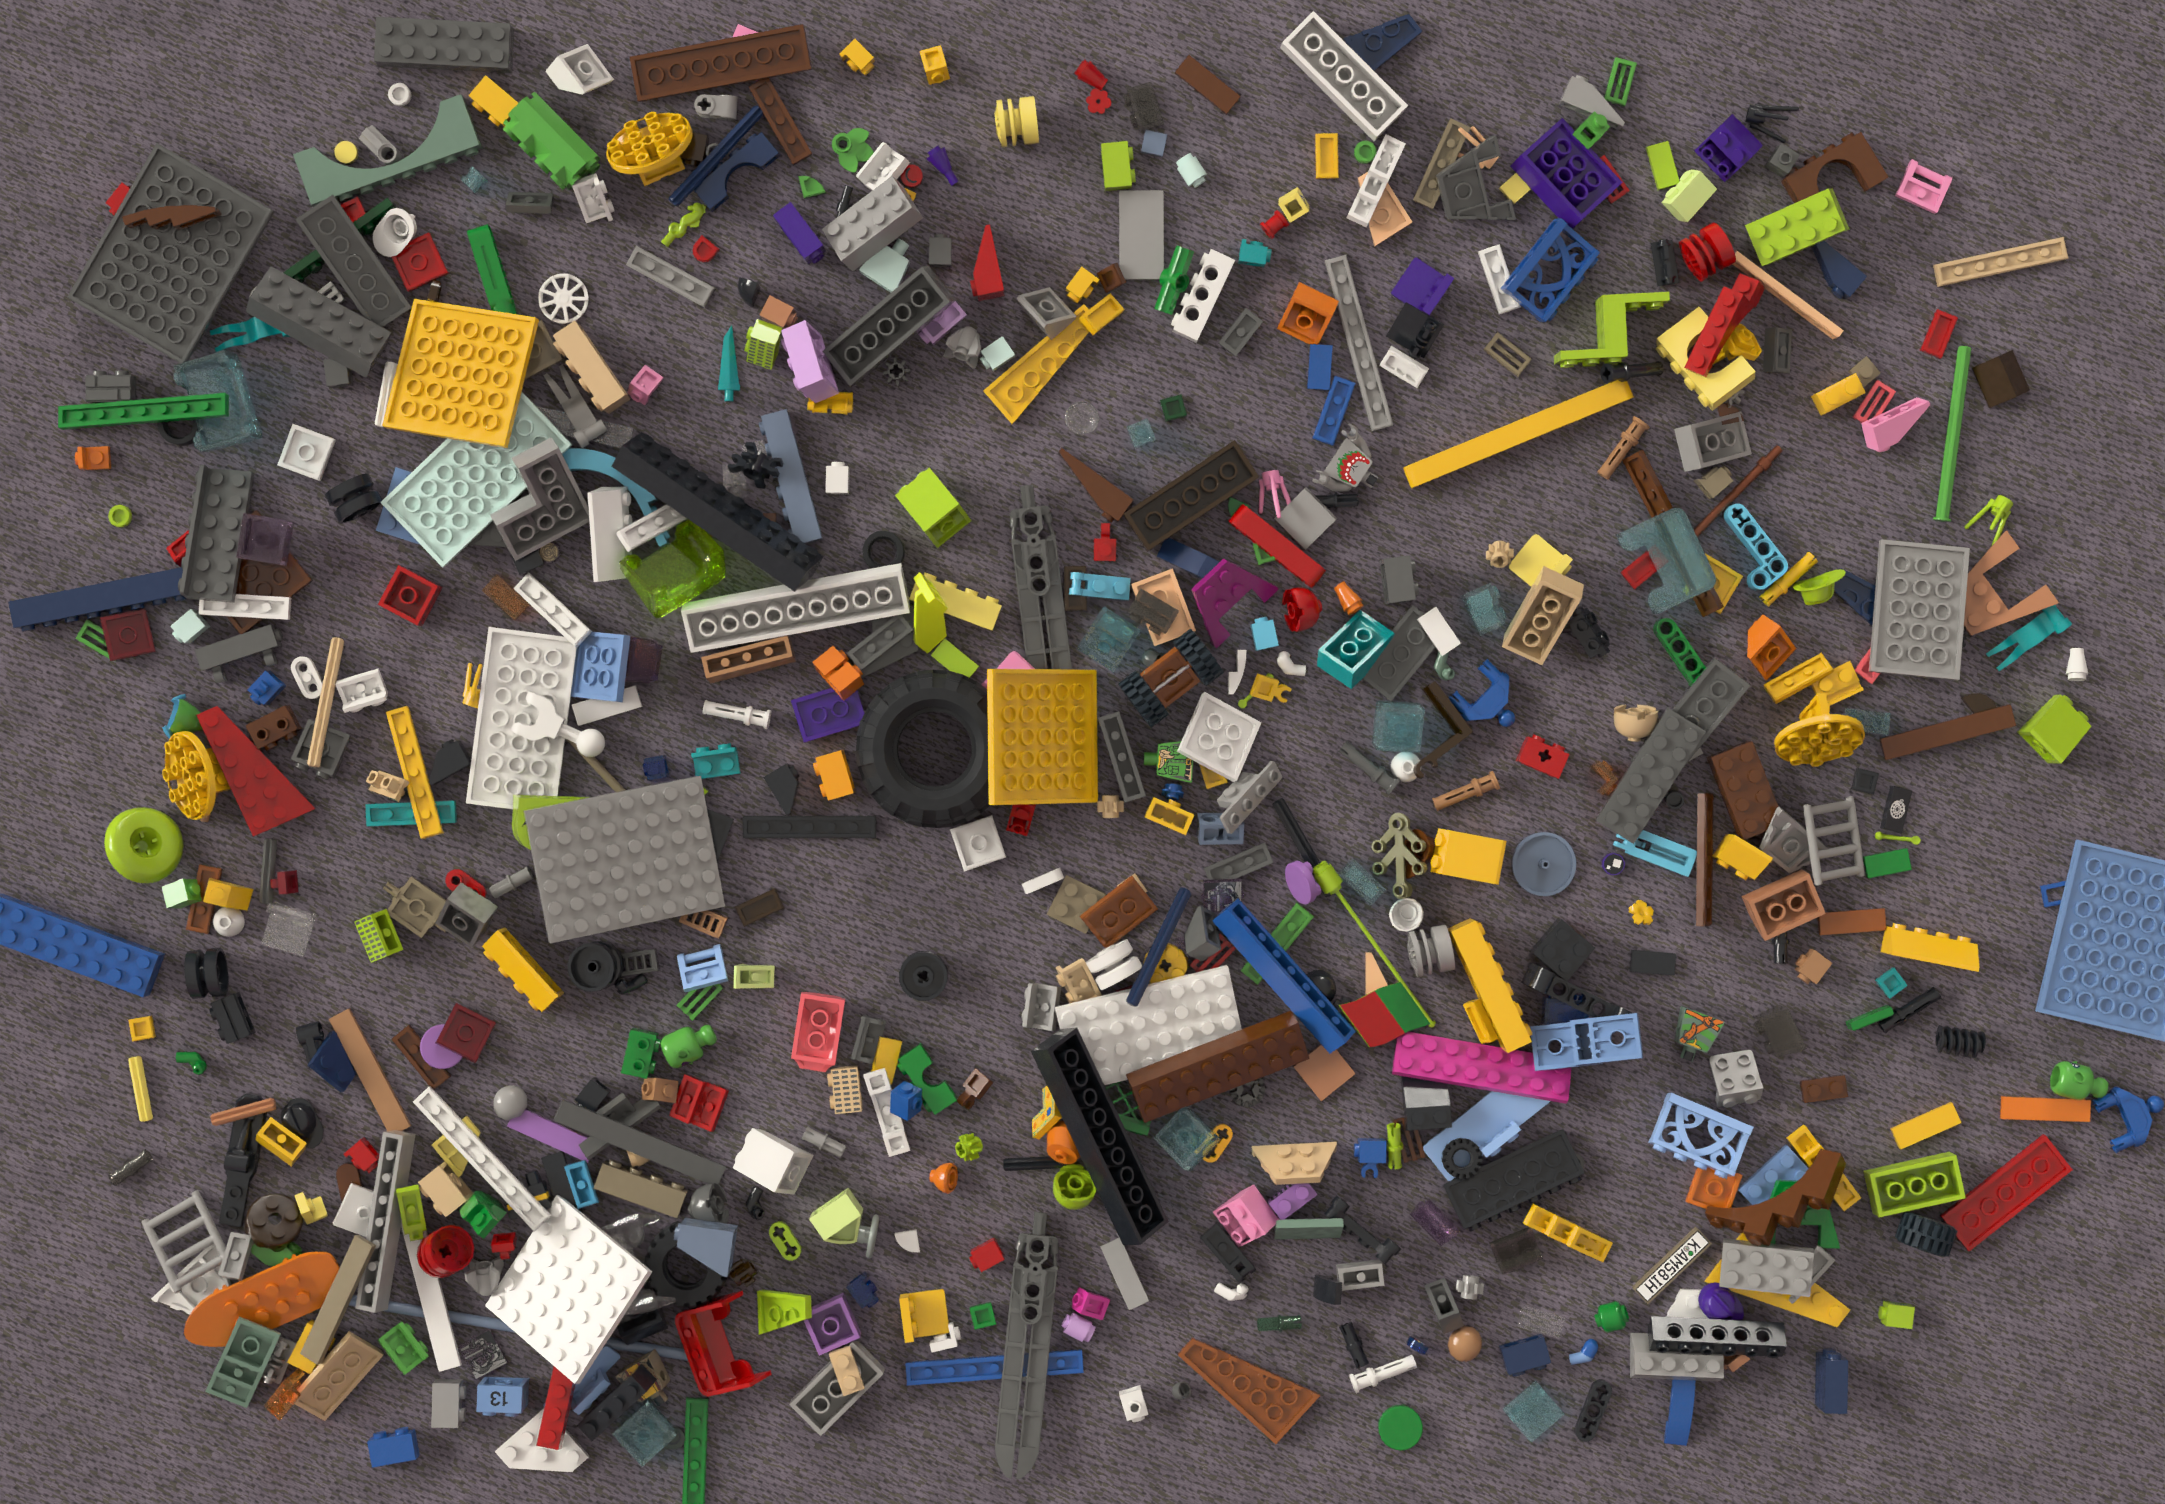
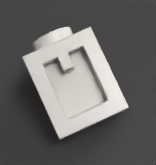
M950 1322L948 1324L950 1336L947 1337L946 1334L934 1336V1340H930L931 1352L958 1347V1340H961L959 1327H954V1323Z

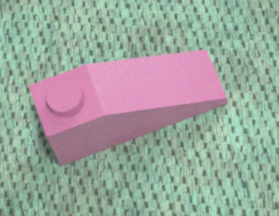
M1916 397L1861 423L1867 447L1877 452L1889 450L1890 446L1898 443L1930 406L1929 401Z

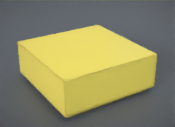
M1517 173L1499 188L1508 199L1512 200L1513 205L1531 190Z

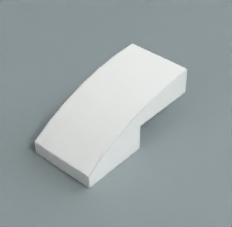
M1236 650V672H1228V694H1234L1241 681L1246 663V650Z

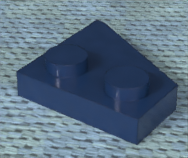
M335 1031L329 1032L307 1066L341 1093L347 1089L356 1073Z

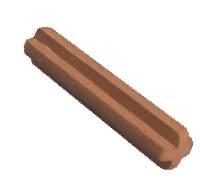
M273 1098L214 1113L210 1117L212 1125L218 1126L273 1111L276 1109V1102Z

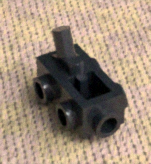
M1583 606L1575 609L1561 634L1572 633L1575 639L1578 638L1590 659L1596 655L1600 658L1610 652L1608 648L1610 645L1609 637L1604 630L1600 629L1595 614L1590 612L1587 607L1584 609Z

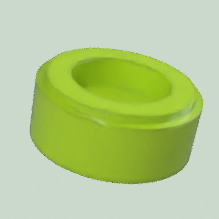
M116 505L110 509L108 518L112 525L122 528L131 523L132 512L126 506Z

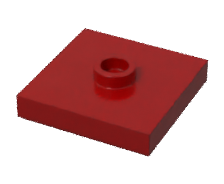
M429 232L411 240L398 255L392 256L393 262L408 292L449 274Z

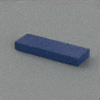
M1334 376L1312 439L1331 446L1334 445L1356 383Z

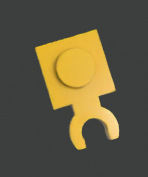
M1257 673L1249 694L1272 702L1275 696L1280 702L1286 703L1287 699L1282 697L1281 693L1285 690L1291 692L1292 689L1285 684L1278 685L1279 681L1277 679Z

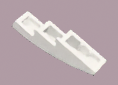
M1387 134L1385 135L1346 217L1347 219L1367 227L1406 143Z

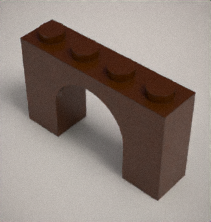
M1851 132L1841 139L1842 144L1836 147L1833 143L1822 150L1824 153L1822 156L1816 158L1814 155L1803 162L1804 167L1798 170L1795 166L1790 170L1789 174L1781 182L1794 203L1820 192L1817 185L1818 174L1821 168L1828 163H1840L1847 166L1853 172L1864 192L1888 178L1862 132L1856 135Z

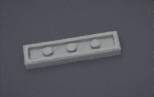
M638 246L635 247L626 263V266L704 308L715 290L711 285Z

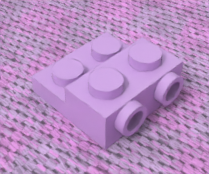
M955 301L924 327L919 336L926 344L931 342L935 345L955 325L963 320L967 314Z

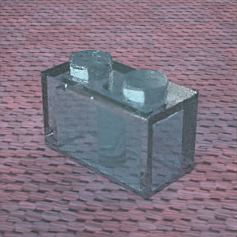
M1352 858L1338 872L1341 879L1370 906L1386 890Z

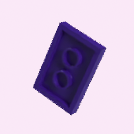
M832 688L791 700L804 743L857 727L865 714L858 690L844 701Z

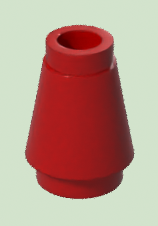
M1085 59L1074 73L1078 76V80L1099 90L1108 81L1091 61L1088 62Z

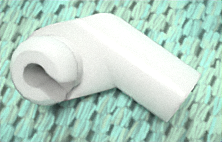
M1286 651L1278 654L1277 664L1285 674L1305 676L1306 665L1294 664L1290 659V654Z
M1219 1282L1214 1292L1229 1301L1244 1299L1249 1289L1242 1283L1238 1284L1237 1288L1230 1289Z

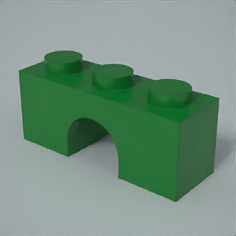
M921 1043L898 1058L900 1063L897 1066L904 1076L908 1074L912 1080L910 1083L922 1089V1097L924 1098L922 1103L928 1112L932 1111L936 1115L957 1101V1096L946 1080L937 1085H930L924 1080L923 1071L933 1063V1060Z

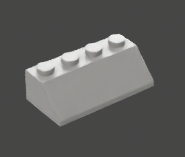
M1630 1333V1378L1716 1382L1724 1379L1723 1354L1703 1355L1701 1353L1681 1354L1679 1352L1659 1353L1657 1351H1649L1648 1333Z

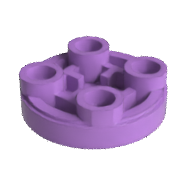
M1294 861L1286 866V882L1294 898L1299 903L1306 905L1315 901L1316 896L1321 894V887L1315 882L1312 875L1313 868L1309 862Z
M445 1024L436 1025L427 1030L420 1043L422 1058L429 1066L436 1069L451 1068L462 1059V1056L435 1044Z

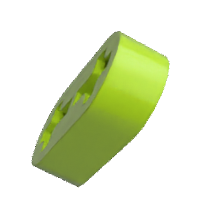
M774 1222L769 1229L770 1238L786 1260H796L801 1253L800 1243L785 1222ZM776 1226L785 1229L783 1231L784 1240L780 1235H774ZM785 1242H788L791 1247H797L795 1250L796 1255L793 1256L791 1253H786L788 1247Z

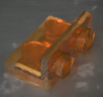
M300 1368L280 1384L264 1405L279 1421L301 1396L297 1389L302 1384L299 1381L305 1373Z

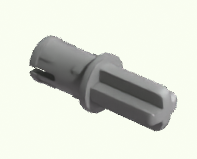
M525 867L511 876L509 874L506 875L507 878L490 886L489 890L494 898H498L511 890H517L518 886L534 879L530 869Z
M809 1126L806 1128L802 1140L818 1146L819 1150L824 1149L838 1157L843 1155L846 1148L845 1145L829 1138L828 1134L823 1135Z

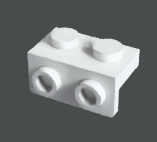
M882 142L857 173L856 177L873 191L891 176L897 180L910 162L892 150L886 143Z
M596 173L583 177L572 185L586 223L607 217L608 221L613 220L611 215L612 212H615L611 199L606 200L604 195L608 193L604 180L599 181Z
M379 668L336 681L335 685L343 702L342 709L344 713L349 711L352 713L358 712L363 707L370 705L378 706L387 700L388 691Z

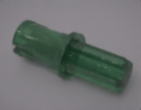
M1278 1314L1277 1317L1258 1318L1257 1329L1258 1331L1278 1330L1279 1332H1282V1330L1301 1329L1302 1323H1292L1293 1321H1301V1316L1281 1317Z

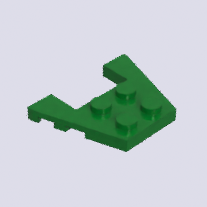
M1776 1180L1769 1199L1789 1189L1797 1180ZM1808 1205L1800 1225H1818L1817 1245L1822 1248L1840 1249L1830 1209L1821 1208L1817 1210ZM1776 1230L1771 1240L1772 1244H1775Z

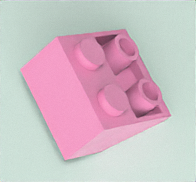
M1255 1185L1240 1191L1213 1211L1238 1247L1265 1235L1276 1224V1221L1279 1220Z

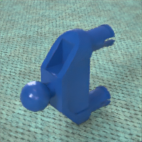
M1486 659L1478 667V670L1491 681V686L1474 704H1469L1456 690L1448 699L1461 713L1460 715L1465 721L1491 719L1497 714L1500 725L1509 727L1515 722V714L1511 710L1503 709L1508 703L1509 675L1506 672H1500Z
M2118 1087L2111 1088L2110 1093L2106 1094L2103 1098L2092 1100L2093 1105L2096 1104L2094 1107L2098 1113L2114 1105L2118 1106L2128 1131L2126 1134L2110 1140V1145H2114L2112 1149L2115 1153L2130 1146L2139 1147L2143 1145L2152 1124L2149 1112L2159 1113L2164 1107V1102L2159 1096L2149 1097L2145 1104L2143 1099Z

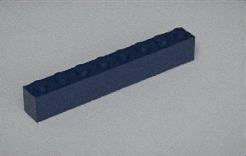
M180 567L9 601L13 628L26 632L35 630L36 625L43 624L44 627L56 626L57 621L65 620L66 623L79 621L81 616L87 615V619L101 617V612L109 611V614L122 613V608L131 607V610L145 608L144 604L153 602V606L167 603L166 599L174 598L175 601L187 600L178 590V581L182 578L183 569Z

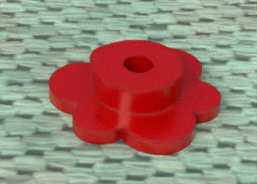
M1096 88L1092 89L1090 96L1086 98V102L1089 104L1088 110L1091 113L1098 111V113L1103 114L1105 108H1109L1112 103L1106 91H1100Z

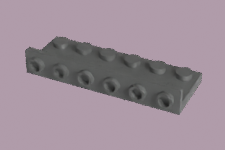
M200 464L199 471L195 475L197 486L196 492L192 495L193 510L188 519L190 526L189 535L185 538L186 554L181 562L183 573L182 578L178 581V590L186 599L235 602L255 475L253 472L214 469Z

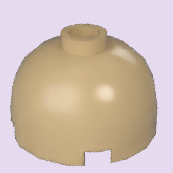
M1626 705L1616 706L1614 708V725L1621 735L1628 737L1629 741L1634 742L1641 741V738L1649 736L1658 722V711H1656L1655 707L1637 705L1638 708L1625 709Z

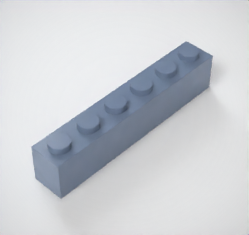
M785 409L761 416L762 422H759L761 434L767 437L768 443L764 444L767 456L781 458L784 463L783 467H775L780 473L778 477L780 486H777L776 490L779 500L784 499L785 508H782L785 521L789 520L791 529H788V532L796 535L805 544L822 540L823 537L789 412Z

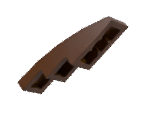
M165 206L122 216L125 226L129 228L148 223L150 227L158 229L172 223L173 227L181 230L220 216L221 212L217 208L210 206Z

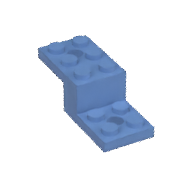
M1638 1013L1570 1020L1567 1023L1530 1027L1533 1034L1531 1039L1535 1071L1600 1065L1605 1062L1643 1058ZM1615 1032L1623 1034L1624 1040L1621 1044L1616 1045L1612 1042V1035ZM1554 1040H1558L1561 1043V1049L1557 1053L1551 1052L1549 1048L1550 1043Z

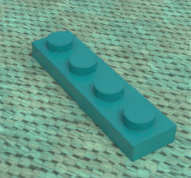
M435 801L441 823H457L456 801ZM411 802L365 804L366 826L417 824Z

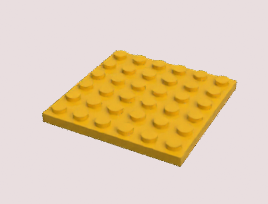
M414 299L382 426L387 429L508 448L539 320L536 317Z
M987 669L989 805L1096 803L1098 801L1097 670Z

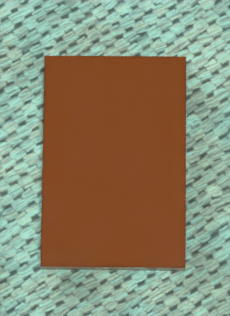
M1130 876L1081 914L1080 918L1103 947L1107 948L1157 911L1158 908L1135 878Z

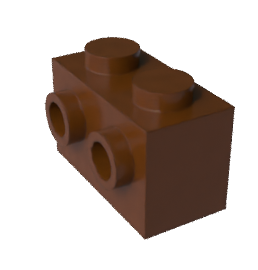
M284 705L246 725L257 749L265 748L266 751L277 747V742L284 738L288 741L298 736L297 731L302 729L290 705Z

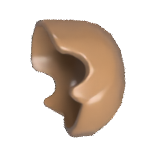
M1464 1326L1451 1333L1447 1346L1450 1354L1456 1360L1467 1362L1476 1358L1480 1353L1482 1338L1475 1328Z

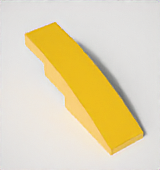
M1802 1125L1786 1137L1809 1168L1813 1164L1819 1150L1824 1149L1805 1125ZM1842 1174L1833 1199L1845 1211L1860 1200L1861 1197L1846 1176Z
M1532 1204L1523 1222L1525 1225L1544 1233L1548 1237L1601 1262H1604L1613 1244L1611 1241L1535 1204Z

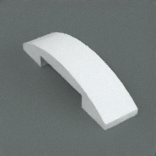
M885 1068L863 1074L889 1157L910 1151L902 1118L890 1113L892 1087Z

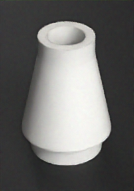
M2083 648L2070 649L2066 670L2069 681L2086 680L2088 669Z

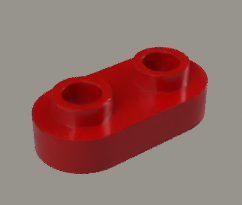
M454 869L446 875L445 882L451 891H454L458 886L453 883V878L457 876L460 878V883L476 890L479 895L486 898L487 892L485 887L465 871Z

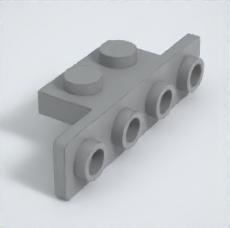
M1270 761L1259 774L1242 772L1238 780L1225 789L1223 794L1217 799L1220 807L1227 808L1220 816V820L1227 833L1232 834L1282 779V775L1274 761Z

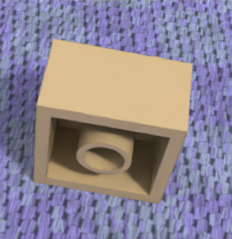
M446 1162L440 1164L418 1182L422 1194L427 1198L430 1197L434 1202V1209L445 1217L465 1203L473 1194L462 1178H458Z

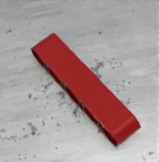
M1241 504L1228 520L1233 527L1257 544L1268 555L1275 557L1278 563L1310 588H1313L1326 572L1322 566L1244 504Z

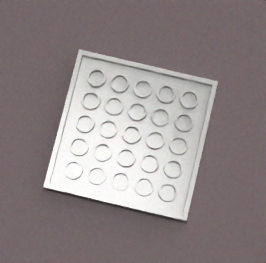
M556 1195L551 1203V1208L547 1209L551 1216L536 1231L532 1232L499 1283L498 1289L492 1294L485 1306L574 1384H580L652 1271L566 1199Z

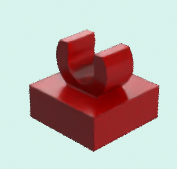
M516 1232L494 1234L491 1243L492 1253L500 1252L501 1260L510 1259V1253L515 1250L517 1242Z

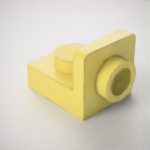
M303 1192L294 1195L301 1215L307 1225L328 1216L321 1197L307 1199Z

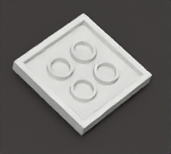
M1204 692L1201 694L1177 752L1235 782L1238 780L1261 722Z

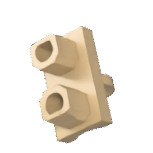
M372 770L366 780L371 785L368 790L398 802L401 796L405 794L404 788L409 784L405 779L380 770L378 772Z

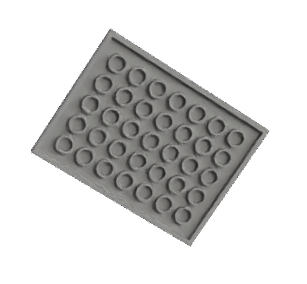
M701 776L524 810L549 943L725 907Z

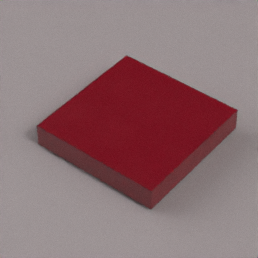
M146 609L100 617L110 662L156 652Z
M456 1003L435 1044L476 1063L496 1022Z

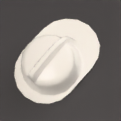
M400 208L389 210L373 232V243L376 250L383 256L392 257L398 255L416 234L415 216L408 214Z

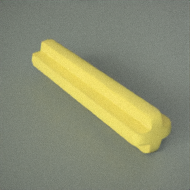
M131 1057L128 1061L139 1120L141 1122L150 1121L153 1119L142 1057Z

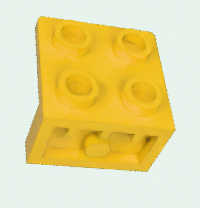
M944 1289L900 1294L899 1301L905 1343L914 1342L916 1337L949 1333Z

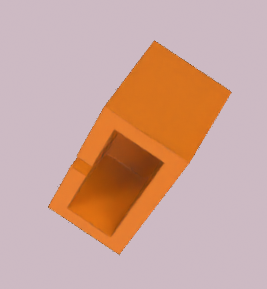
M832 646L814 660L813 665L821 677L844 701L864 685L861 678L863 673L856 665L851 666L847 662L849 658L843 650L838 651Z

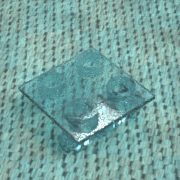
M1534 1381L1503 1408V1411L1531 1443L1564 1415L1562 1410L1537 1381Z

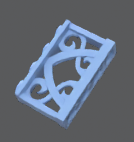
M1667 1093L1648 1143L1654 1145V1150L1665 1153L1667 1150L1674 1153L1673 1157L1684 1162L1687 1159L1695 1162V1167L1706 1170L1708 1167L1715 1170V1175L1727 1179L1728 1176H1735L1753 1126L1674 1093ZM1673 1105L1675 1106V1122H1666ZM1689 1114L1695 1117L1694 1123L1684 1124V1121H1689L1687 1118ZM1704 1119L1709 1120V1134L1716 1142L1707 1147L1695 1149L1687 1136L1685 1128L1697 1127ZM1668 1126H1675L1677 1131H1671L1667 1134L1673 1135L1674 1141L1671 1143L1664 1141L1662 1137L1663 1129ZM1716 1126L1722 1128V1132L1718 1133L1723 1136L1721 1139L1714 1132ZM1738 1132L1741 1135L1734 1150L1728 1143ZM1681 1143L1686 1151L1677 1148V1146ZM1723 1147L1729 1151L1731 1156L1730 1162L1726 1165H1721L1716 1160L1719 1155L1725 1159V1154L1721 1150ZM1710 1154V1155H1709L1710 1161H1708V1160H1706V1159H1703V1158H1701L1700 1156H1705V1155Z

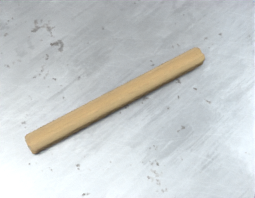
M337 637L331 639L307 761L310 767H319L321 763L336 687L335 684L344 646V640Z

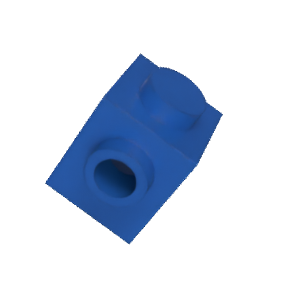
M903 1081L891 1091L890 1113L908 1121L921 1111V1088Z

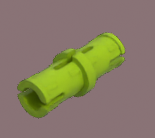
M1389 1123L1387 1125L1388 1142L1386 1143L1388 1168L1393 1169V1165H1395L1394 1169H1400L1402 1167L1401 1150L1403 1149L1401 1125L1396 1123L1394 1128V1123Z

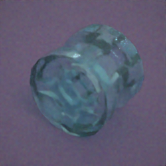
M473 166L469 168V173L466 176L460 178L475 194L479 192V188L482 185L488 183Z

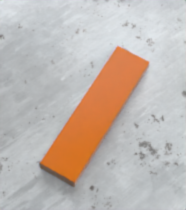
M2001 1096V1119L2090 1122V1099L2074 1100L2069 1098Z

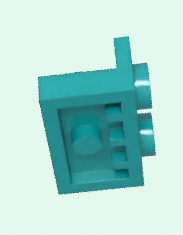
M731 743L718 745V750L710 751L708 746L696 748V753H691L694 761L695 775L701 776V779L741 773L737 747H732Z

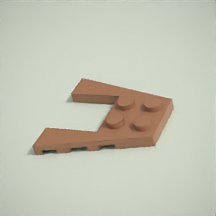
M2008 531L2003 532L1999 539L1968 573L1964 628L1970 636L2059 603L2047 585H2044L2008 610L1987 581L1983 573L2020 549Z

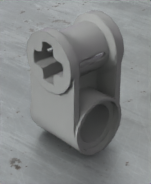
M704 94L695 99L694 106L700 117L726 121L727 118L728 121L737 120L738 97ZM703 102H707L708 106H711L707 107L706 111H702L700 107L703 105Z

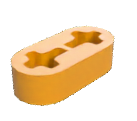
M1227 1124L1216 1125L1201 1146L1200 1154L1204 1161L1215 1162L1231 1141L1233 1132ZM1226 1128L1228 1137H1222L1218 1143L1216 1141L1219 1137L1217 1131ZM1215 1143L1217 1145L1214 1148L1216 1155L1214 1157L1210 1155L1207 1158L1204 1151L1205 1148L1210 1149Z

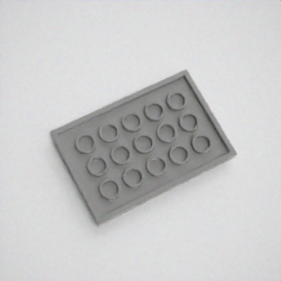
M1879 540L1869 672L1960 680L1970 548Z

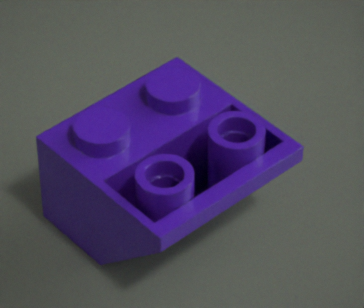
M1731 114L1694 151L1726 182L1763 145Z

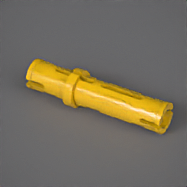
M1807 552L1781 578L1773 582V585L1759 596L1763 600L1762 602L1769 607L1780 595H1785L1790 586L1818 563L1816 558L1813 559L1814 555Z

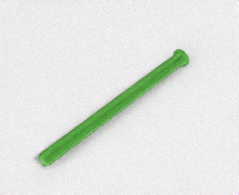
M1959 346L1957 350L1936 517H1933L1934 521L1951 522L1949 515L1971 356V347Z

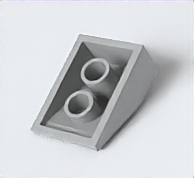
M1742 412L1674 429L1684 472L1752 454L1745 424L1741 419ZM1736 417L1739 418V422L1722 425L1721 422Z

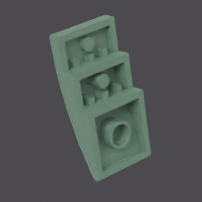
M239 1317L205 1392L247 1408L281 1333Z

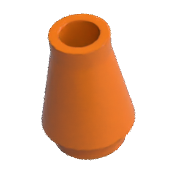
M1345 581L1334 587L1343 611L1347 612L1349 616L1364 606L1361 602L1362 599Z

